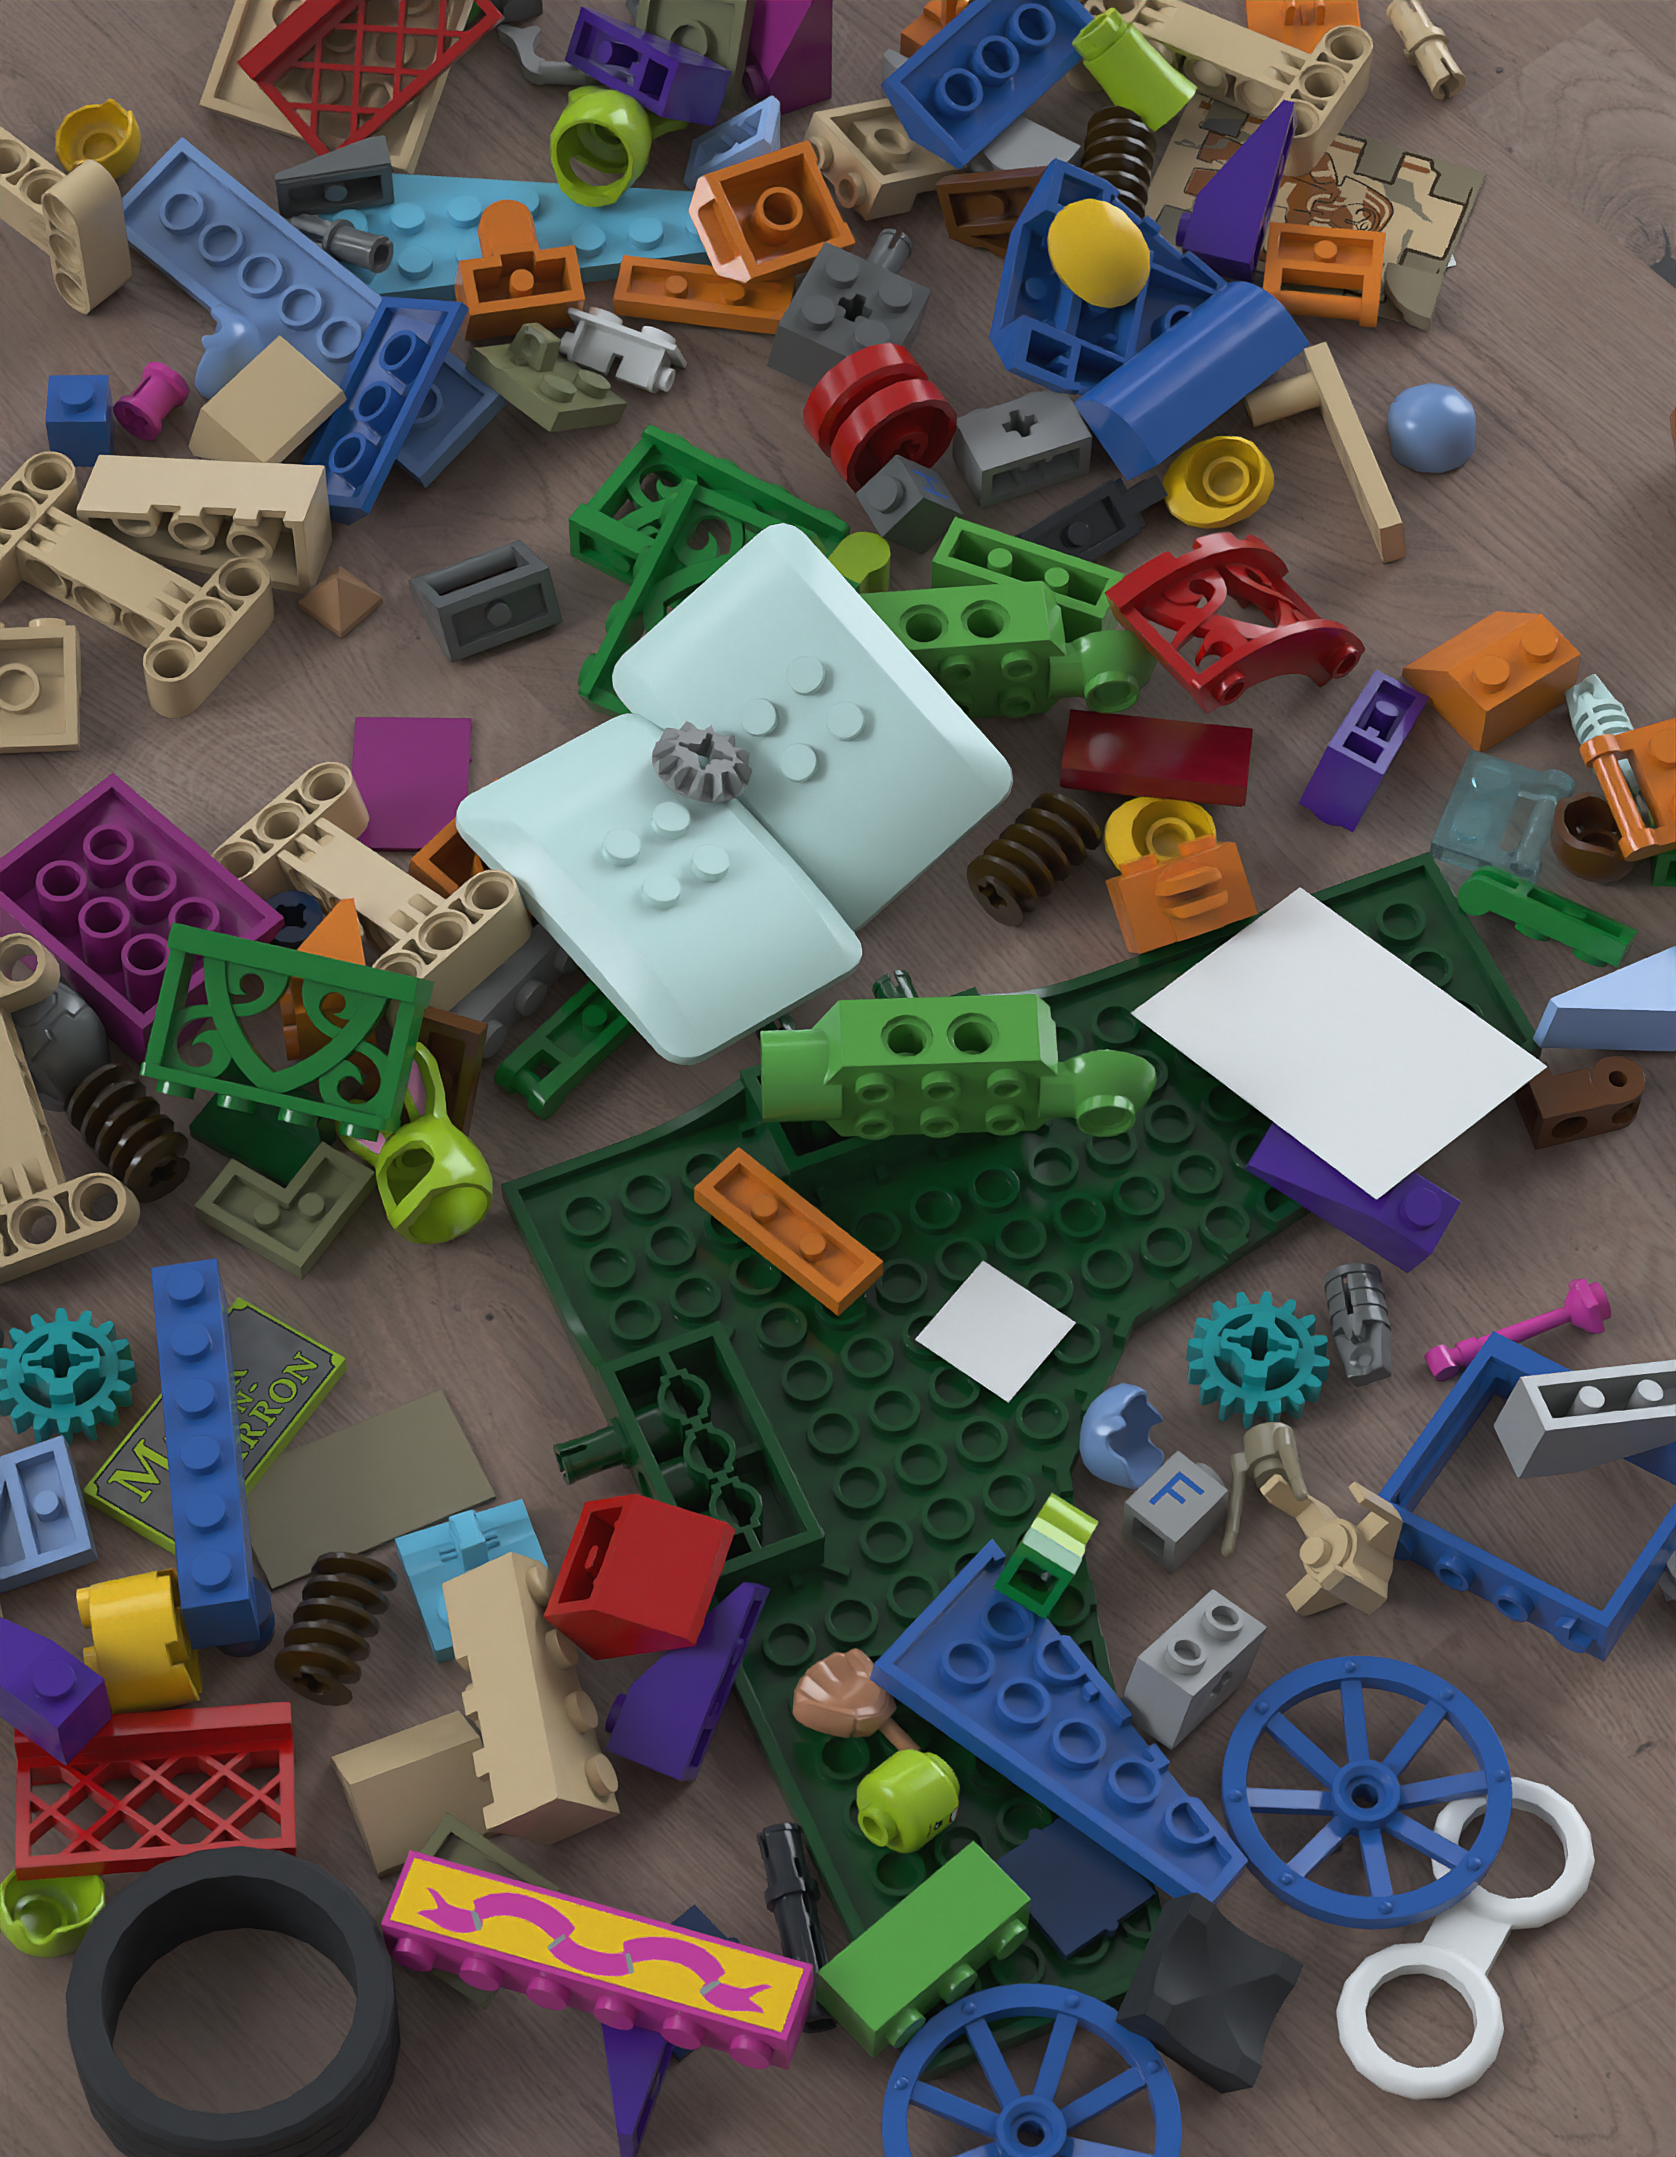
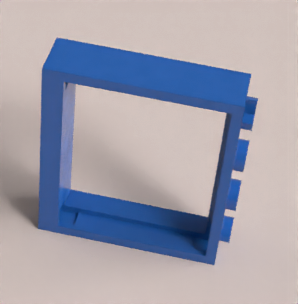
M1493 1331L1378 1494L1379 1497L1395 1507L1403 1520L1393 1558L1402 1561L1411 1560L1434 1572L1438 1579L1448 1587L1457 1591L1468 1590L1493 1603L1496 1609L1507 1618L1516 1622L1527 1621L1552 1634L1556 1641L1568 1650L1576 1653L1586 1652L1605 1661L1665 1571L1668 1560L1676 1550V1502L1603 1611L1582 1602L1413 1514L1417 1505L1495 1394L1508 1400L1520 1377L1572 1371ZM1676 1442L1622 1458L1676 1486Z

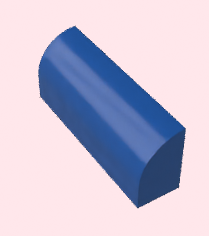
M1242 281L1230 282L1073 404L1125 479L1129 481L1159 465L1307 348L1310 343L1285 307L1274 296L1252 283Z

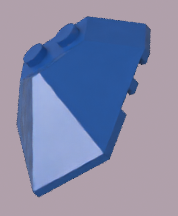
M1055 158L1049 163L1010 234L989 338L1008 372L1057 393L1084 395L1228 283L1191 251L1182 254L1159 234L1162 227L1151 217L1146 216L1141 219L1117 198L1120 191L1107 180ZM1084 199L1108 202L1123 210L1141 230L1150 250V273L1146 285L1137 297L1127 304L1113 308L1091 305L1065 286L1055 272L1049 257L1047 236L1049 227L1057 213L1068 204Z

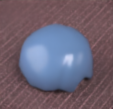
M222 303L211 309V317L217 321V326L213 335H204L201 339L205 353L197 367L194 381L199 394L209 400L263 351V340L254 322Z
M1426 383L1405 389L1395 397L1388 410L1387 433L1391 439L1392 455L1398 463L1418 472L1443 473L1461 467L1474 453L1476 446V416L1471 402L1453 386Z
M1126 1383L1109 1387L1091 1403L1083 1418L1080 1430L1079 1449L1083 1463L1089 1471L1110 1484L1137 1491L1163 1465L1165 1457L1164 1452L1156 1447L1150 1439L1152 1426L1162 1423L1163 1416L1148 1402L1146 1390Z

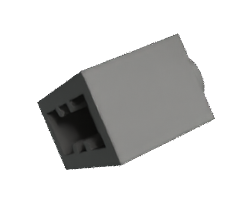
M1050 389L1033 391L1019 399L987 409H976L965 416L957 418V430L953 436L952 457L981 509L1089 474L1092 436L1069 394L1057 393Z
M1212 1589L1138 1656L1121 1699L1132 1714L1130 1721L1170 1750L1174 1749L1246 1681L1267 1627Z

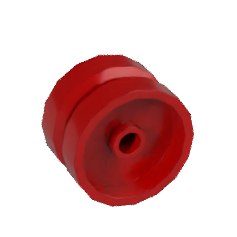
M889 342L871 345L847 356L830 369L810 393L803 409V427L828 458H831L833 466L856 494L896 454L931 469L948 449L957 430V413L935 384L929 382V377L904 346Z

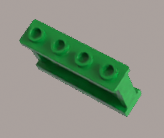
M651 424L641 433L639 442L587 505L581 503L568 518L570 556L629 586L634 581L633 568L638 555L645 546H652L659 532L658 529L662 526L660 516L666 500L673 492L679 493L687 478L705 488L790 525L797 524L815 532L827 550L825 555L827 559L840 542L850 535V526L832 511L818 509L794 497L784 487L774 483H767L741 470L734 462L726 458H717L691 445L681 435L667 433ZM650 473L677 485L675 487H667L658 478L656 487L659 500L656 502L650 501L640 488V484ZM628 499L637 509L618 521L613 519ZM745 529L747 544L757 534ZM679 561L674 572L685 568V566ZM693 592L678 599L669 606L675 609Z
M687 478L679 493L673 492L666 500L660 516L662 526L652 546H645L638 555L633 568L634 581L625 599H619L611 608L605 625L607 634L597 654L591 653L581 667L578 676V685L580 686L578 695L592 710L613 718L626 713L632 714L619 699L613 688V671L615 664L622 655L640 640L644 630L647 634L667 616L666 607L695 591L745 546V529L759 534L771 525L788 523L705 488ZM719 519L728 525L731 533L729 555L719 557L720 548L718 542L709 532L708 544L703 549L695 550L690 548L689 542L701 521ZM793 524L812 541L824 556L826 555L827 550L815 532ZM680 561L685 568L674 572Z
M172 922L167 948H170L145 1062H142L139 1074L158 1079L157 1092L194 1100L196 1088L219 1093L217 1106L255 1114L257 1102L280 1107L278 1120L316 1128L318 1116L342 1121L339 1134L377 1142L380 1130L395 1133L400 1128L403 1102L425 1007H429L434 986L433 981ZM196 955L204 956L205 989L209 1005H195L184 1008ZM250 974L258 975L264 983L262 996L252 1002L235 1004L233 994L241 996L250 995L243 988L245 977ZM292 976L302 978L303 1004L310 1020L321 1032L333 1039L318 1052L302 1062L276 1072L255 1048L240 1017L255 1016L269 1010L284 996ZM332 993H340L345 999V1008L342 1012L334 1014L339 1018L349 1020L343 1029L330 1021L322 1010L325 998ZM395 999L400 1001L387 1055L379 1047L368 1042L367 1039L378 1026L391 1000ZM213 1018L217 1030L202 1032L194 1039L191 1045L194 1047L201 1043L210 1045L213 1051L211 1061L201 1067H192L186 1064L180 1057L177 1049V1039L180 1032L185 1026L197 1019ZM357 1051L373 1061L381 1078L378 1093L370 1101L363 1104H354L347 1101L340 1092L342 1081L347 1077L356 1078L364 1086L365 1080L361 1069L355 1063L348 1061ZM235 1061L241 1071L256 1087L219 1078L230 1069ZM319 1080L320 1093L325 1103L288 1095V1093L302 1089Z

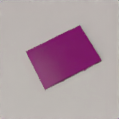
M355 717L352 775L369 815L367 828L356 840L373 851L419 852L456 817L461 801L468 796L469 766L473 761L472 757H470L471 718Z

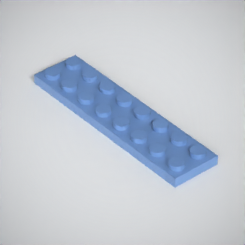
M181 137L122 198L128 245L209 312H211L214 306L222 303L248 317L254 322L263 340V350L280 335L339 387L382 297L186 139ZM448 351L394 462L425 488L434 481L507 404L504 397L465 369L466 364L450 351Z

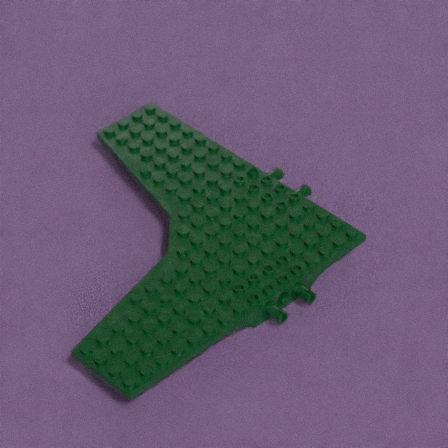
M1430 851L1310 894L1536 1059L1540 1058L1542 1048L1533 1040L1535 1035L1533 1026L1466 912L1458 904L1456 895ZM1270 909L1224 925V927L1049 986L998 994H979L977 988L973 987L948 996L1037 994L1050 1007L1051 1019L1055 1021L1058 1062H1065L1068 1059L1089 1053L1090 1051L1106 1049L1127 1052L1148 1061L1155 1068L1157 1076L1155 1088L1144 1108L1135 1114L1136 1121L1133 1127L1122 1134L1109 1137L1085 1134L1078 1128L1077 1121L1073 1117L1050 1118L1037 1130L1020 1131L1007 1136L995 1135L990 1132L955 1133L942 1138L930 1137L925 1134L890 1135L878 1140L864 1139L860 1136L841 1137L826 1121L763 1122L760 1063L741 1070L740 1078L724 1090L664 1124L623 1141L501 1184L502 1199L608 1423L605 1428L564 1443L553 1445L560 1472H566L563 1474L564 1481L567 1485H571L578 1480L622 1464L624 1469L630 1470L641 1496L721 1520L731 1525L735 1529V1533L706 1616L743 1582L758 1583L770 1588L731 1689L794 1823L800 1826L802 1841L850 1943L873 1926L972 1841L996 1862L1028 1840V1833L1032 1828L1042 1830L1060 1818V1816L893 1696L897 1709L890 1717L920 1747V1752H930L939 1756L950 1766L957 1777L960 1787L958 1815L946 1829L916 1852L900 1853L887 1846L874 1844L865 1836L858 1823L857 1787L868 1774L899 1750L879 1729L868 1737L843 1738L804 1726L796 1720L792 1713L794 1690L800 1678L816 1662L825 1659L835 1652L846 1653L855 1648L862 1650L875 1664L991 1539L996 1542L1006 1555L1004 1561L1006 1566L1051 1493L1075 1506L1071 1475L1081 1454L1079 1445L1083 1418L1091 1403L1109 1388L1133 1331L1311 1212L1245 1169L1273 1121L1131 1014V1012ZM905 970L894 971V977L898 983L897 987L892 983L888 973L880 977L872 987V992L876 999L920 998L912 984L909 973ZM788 1012L778 1018L782 1026L777 1029L774 1021L755 1031L758 1040H760V1031L798 1030L792 1014ZM738 1147L883 1261V1275L839 1316L694 1201V1187ZM982 1261L1076 1322L1009 1403L915 1340ZM1084 1553L1075 1575L1053 1606L1047 1619L1060 1635H1070L1116 1693L1105 1637L1102 1636L1098 1618L1093 1580L1090 1579ZM1017 1570L1018 1576L1024 1584L1028 1583L1036 1591H1048L1045 1582L1037 1574L1028 1570ZM1142 1876L1156 1892L1155 1899L1118 1924L1116 1935L1109 1937L1104 1934L1067 1961L1063 1960L1029 1919L1027 1927L1029 1933L1023 1943L1005 1959L998 1960L993 1956L975 1971L977 1973L975 1982L958 2000L979 1991L998 1986L1044 1984L1078 1991L1112 2008L1121 2005L1162 1911L1158 1890L1155 1889V1885ZM942 1999L924 2015V2025L951 2004H947ZM1016 2016L987 2022V2025L1002 2053L1051 2033L1056 2019L1039 2016ZM966 2033L958 2036L934 2057L919 2081L927 2083L979 2062ZM909 2042L900 2047L901 2053Z

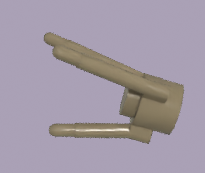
M1267 1422L1252 1427L1243 1437L1244 1452L1230 1457L1233 1478L1221 1554L1226 1558L1232 1557L1235 1551L1248 1479L1255 1482L1256 1486L1260 1489L1274 1474L1281 1475L1285 1481L1290 1483L1295 1498L1298 1501L1302 1502L1308 1498V1492L1300 1468L1295 1433L1286 1424Z

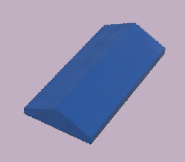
M974 0L884 80L881 86L909 138L961 170L1083 59L1072 46V41L1094 17L1078 0Z
M383 296L339 385L347 400L319 426L300 464L325 466L331 520L349 526L369 515L469 310L463 302Z

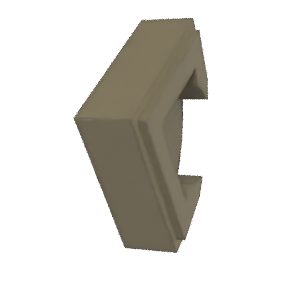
M1387 262L1384 291L1387 298L1403 313V319L1408 324L1421 330L1429 331L1441 294L1444 275Z

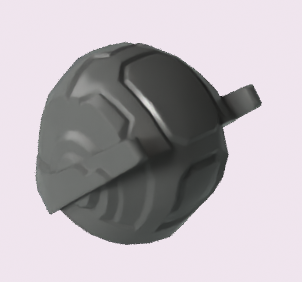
M61 972L58 987L51 996L39 1003L11 1013L42 1109L65 1112L63 1108L65 1099L72 1088L100 1067L111 1063L105 1027L83 997L72 989Z

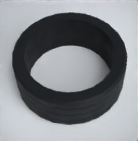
M245 1846L198 1850L161 1863L123 1887L93 1919L74 1955L66 1990L68 2037L79 2079L91 2113L114 2146L127 2157H338L352 2146L376 2118L394 2080L401 2044L398 2009L391 1958L377 1922L350 1888L320 1866L282 1851ZM241 1928L280 1932L308 1943L334 1962L352 1986L357 1998L352 2026L338 2054L320 2075L287 2099L257 2110L226 2114L188 2110L158 2098L130 2076L114 2054L113 2041L119 2014L133 1986L158 1959L184 1942L214 1931Z

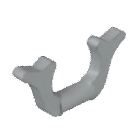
M507 24L498 26L499 42L507 45L515 52L523 76L531 83L540 86L543 84L596 86L602 83L567 62L545 61L544 58L535 55L534 51L541 42V30L538 26H530L525 29H519Z

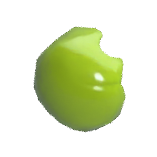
M13 1870L0 1884V1932L17 1949L34 1957L57 1958L76 1953L93 1919L105 1907L106 1883L100 1875L17 1881L16 1872Z

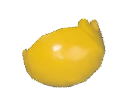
M108 99L102 105H85L67 114L55 133V153L60 164L68 173L72 172L87 159L101 164L115 180L127 174L140 156L142 139L132 110L126 111L114 99Z

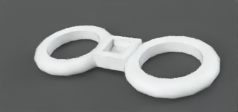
M1511 1777L1513 1792L1512 1808L1537 1815L1552 1826L1563 1844L1566 1861L1565 1869L1550 1889L1533 1897L1509 1899L1489 1893L1478 1885L1455 1906L1436 1916L1422 1942L1394 1944L1366 1957L1345 1981L1336 2009L1340 2043L1356 2070L1381 2090L1412 2100L1447 2098L1474 2085L1496 2060L1504 2033L1500 1998L1489 1982L1487 1975L1507 1941L1511 1930L1539 1928L1566 1915L1587 1891L1595 1864L1590 1830L1574 1805L1549 1786L1519 1777ZM1485 1795L1450 1801L1437 1816L1433 1831L1458 1845L1462 1831L1475 1817L1485 1813ZM1432 1859L1433 1873L1436 1879L1443 1877L1451 1870ZM1426 1974L1445 1980L1463 1995L1472 2010L1475 2027L1472 2042L1458 2058L1440 2067L1415 2068L1396 2062L1378 2048L1367 2028L1365 2011L1368 2001L1383 1983L1400 1975Z

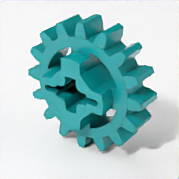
M1264 1291L1260 1297L1259 1304H1250L1244 1292H1238L1236 1294L1235 1308L1229 1309L1225 1304L1217 1300L1212 1304L1211 1320L1198 1317L1195 1321L1193 1338L1188 1339L1186 1361L1190 1362L1188 1365L1187 1381L1191 1385H1200L1198 1402L1202 1406L1215 1401L1220 1403L1219 1420L1226 1421L1234 1412L1242 1414L1244 1429H1251L1256 1417L1265 1416L1267 1422H1279L1280 1414L1284 1411L1299 1420L1303 1417L1305 1400L1313 1403L1319 1401L1322 1382L1327 1381L1330 1360L1325 1358L1328 1339L1324 1335H1314L1317 1319L1313 1314L1304 1316L1299 1320L1295 1317V1300L1290 1299L1281 1308L1272 1306L1271 1292Z
M58 1308L55 1314V1322L46 1324L43 1318L36 1313L31 1316L32 1331L27 1334L16 1328H12L9 1331L13 1349L0 1348V1415H10L15 1433L19 1435L32 1426L36 1444L47 1441L52 1433L59 1434L60 1436L63 1435L71 1447L73 1433L82 1431L92 1442L98 1439L96 1424L102 1421L107 1425L116 1427L120 1423L115 1405L121 1407L132 1406L134 1400L130 1385L137 1383L135 1363L131 1361L130 1344L127 1338L117 1340L113 1322L109 1320L96 1329L92 1311L85 1310L76 1322L68 1320L65 1308Z

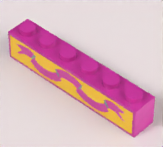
M412 1850L408 1854L381 1922L384 1942L389 1955H392L398 1963L409 1969L428 1972L432 1968H437L458 1974L464 1982L481 1990L496 1991L499 1987L526 1994L532 2002L550 2010H564L568 2006L592 2013L597 2020L612 2028L629 2030L633 2026L655 2031L661 2033L665 2040L678 2047L699 2049L701 2045L727 2052L736 2062L755 2069H766L769 2065L789 2070L815 1996L813 1965Z

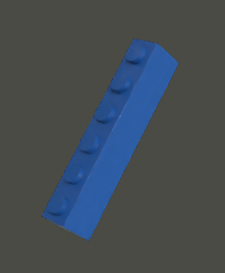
M217 1258L151 1268L180 1605L191 1646L194 1650L260 1640L228 1304Z

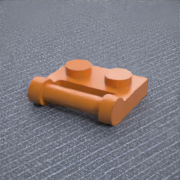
M1270 222L1263 289L1274 296L1289 314L1359 321V327L1376 328L1386 233ZM1281 283L1361 290L1362 298L1280 289Z
M1676 717L1617 735H1599L1583 743L1579 747V752L1585 766L1593 768L1622 835L1618 845L1625 861L1633 862L1676 849ZM1628 759L1656 825L1655 829L1645 827L1619 766V760Z

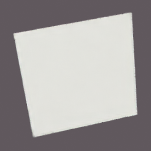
M982 1261L915 1340L1009 1403L1076 1322Z

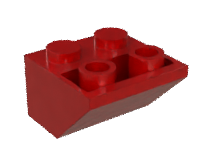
M638 1494L587 1501L582 1509L543 1617L594 1661L693 1647L696 1645L699 1633L704 1626L705 1616L719 1576L724 1569L725 1559L735 1529L727 1522Z

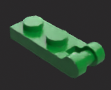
M1490 865L1481 866L1476 869L1458 890V904L1467 914L1480 916L1492 911L1516 922L1515 928L1523 935L1538 941L1546 942L1550 938L1572 947V953L1575 957L1597 967H1606L1610 964L1618 968L1629 953L1638 933V930Z
M590 980L504 1059L496 1070L494 1082L508 1094L518 1092L527 1099V1108L541 1119H548L561 1107L566 1095L636 1031V1028L596 984ZM542 1062L552 1069L543 1079L533 1072Z

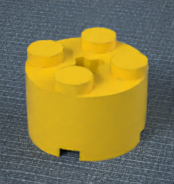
M174 1568L151 1571L77 1589L76 1597L79 1615L85 1629L92 1628L94 1646L83 1648L84 1664L104 1678L112 1714L152 1712L200 1700L198 1694L202 1693V1673L198 1649L193 1650L181 1611L178 1573Z

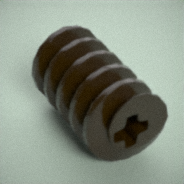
M1118 105L1104 107L1095 112L1087 125L1081 169L1101 177L1120 191L1117 198L1141 219L1145 217V206L1148 202V188L1151 185V171L1154 167L1157 137L1153 130L1143 123L1139 115L1130 109Z
M1052 792L1043 793L1031 803L1030 809H1025L1015 819V824L1009 825L1000 834L999 840H993L984 849L983 855L977 856L968 865L966 876L969 888L977 902L994 920L1006 926H1018L1023 921V912H1032L1039 906V896L1048 897L1055 890V881H1064L1071 874V865L1079 866L1087 858V850H1095L1102 843V833L1099 826L1086 810L1071 799Z
M124 1061L106 1064L86 1076L72 1088L63 1106L66 1115H68L69 1122L82 1133L83 1140L96 1151L97 1158L110 1168L111 1175L131 1190L139 1203H149L158 1200L184 1182L190 1170V1162L183 1158L188 1149V1139L181 1132H173L174 1121L168 1115L160 1114V1104L152 1096H146V1086L140 1080L132 1079V1069Z
M329 1552L318 1556L312 1565V1578L304 1585L302 1602L298 1604L293 1612V1625L285 1632L283 1637L284 1648L275 1657L274 1669L282 1682L306 1699L321 1705L340 1706L348 1704L353 1698L352 1692L343 1684H355L362 1675L361 1668L354 1661H363L370 1655V1644L363 1638L374 1637L379 1632V1621L373 1615L383 1614L388 1609V1598L382 1592L395 1589L398 1581L397 1575L389 1567L377 1560L355 1553Z

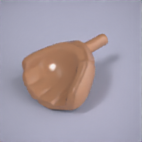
M855 1648L846 1653L835 1652L825 1659L816 1662L800 1678L794 1690L792 1713L796 1720L804 1726L843 1738L868 1737L879 1729L899 1751L907 1749L920 1750V1747L890 1717L897 1709L894 1698L870 1680L874 1663L862 1650Z

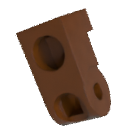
M1608 1056L1599 1060L1591 1069L1585 1068L1552 1076L1547 1062H1542L1547 1068L1517 1090L1514 1097L1534 1148L1538 1150L1617 1131L1629 1126L1636 1119L1646 1079L1643 1070L1637 1063L1622 1056Z

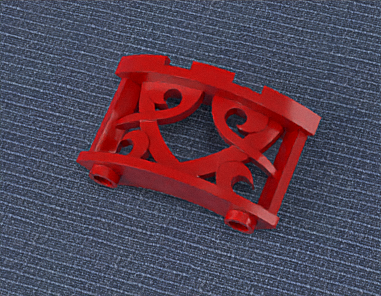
M1231 532L1214 533L1196 538L1192 545L1193 551L1178 558H1175L1169 551H1166L1141 565L1104 592L1113 615L1125 630L1135 633L1145 648L1198 702V705L1207 714L1212 713L1221 705L1226 706L1233 703L1246 689L1281 675H1306L1319 687H1322L1331 679L1342 678L1351 672L1365 651L1362 641L1347 626L1336 621L1322 619L1283 579L1289 573L1286 564L1262 539L1252 534H1248L1244 540H1238ZM1227 595L1243 610L1251 603H1254L1276 626V629L1217 615ZM1202 597L1207 600V604L1201 609L1197 608ZM1148 621L1177 631L1171 643L1169 644ZM1193 637L1204 639L1195 656L1197 667L1206 656L1216 655L1221 657L1220 660L1200 674L1178 653Z

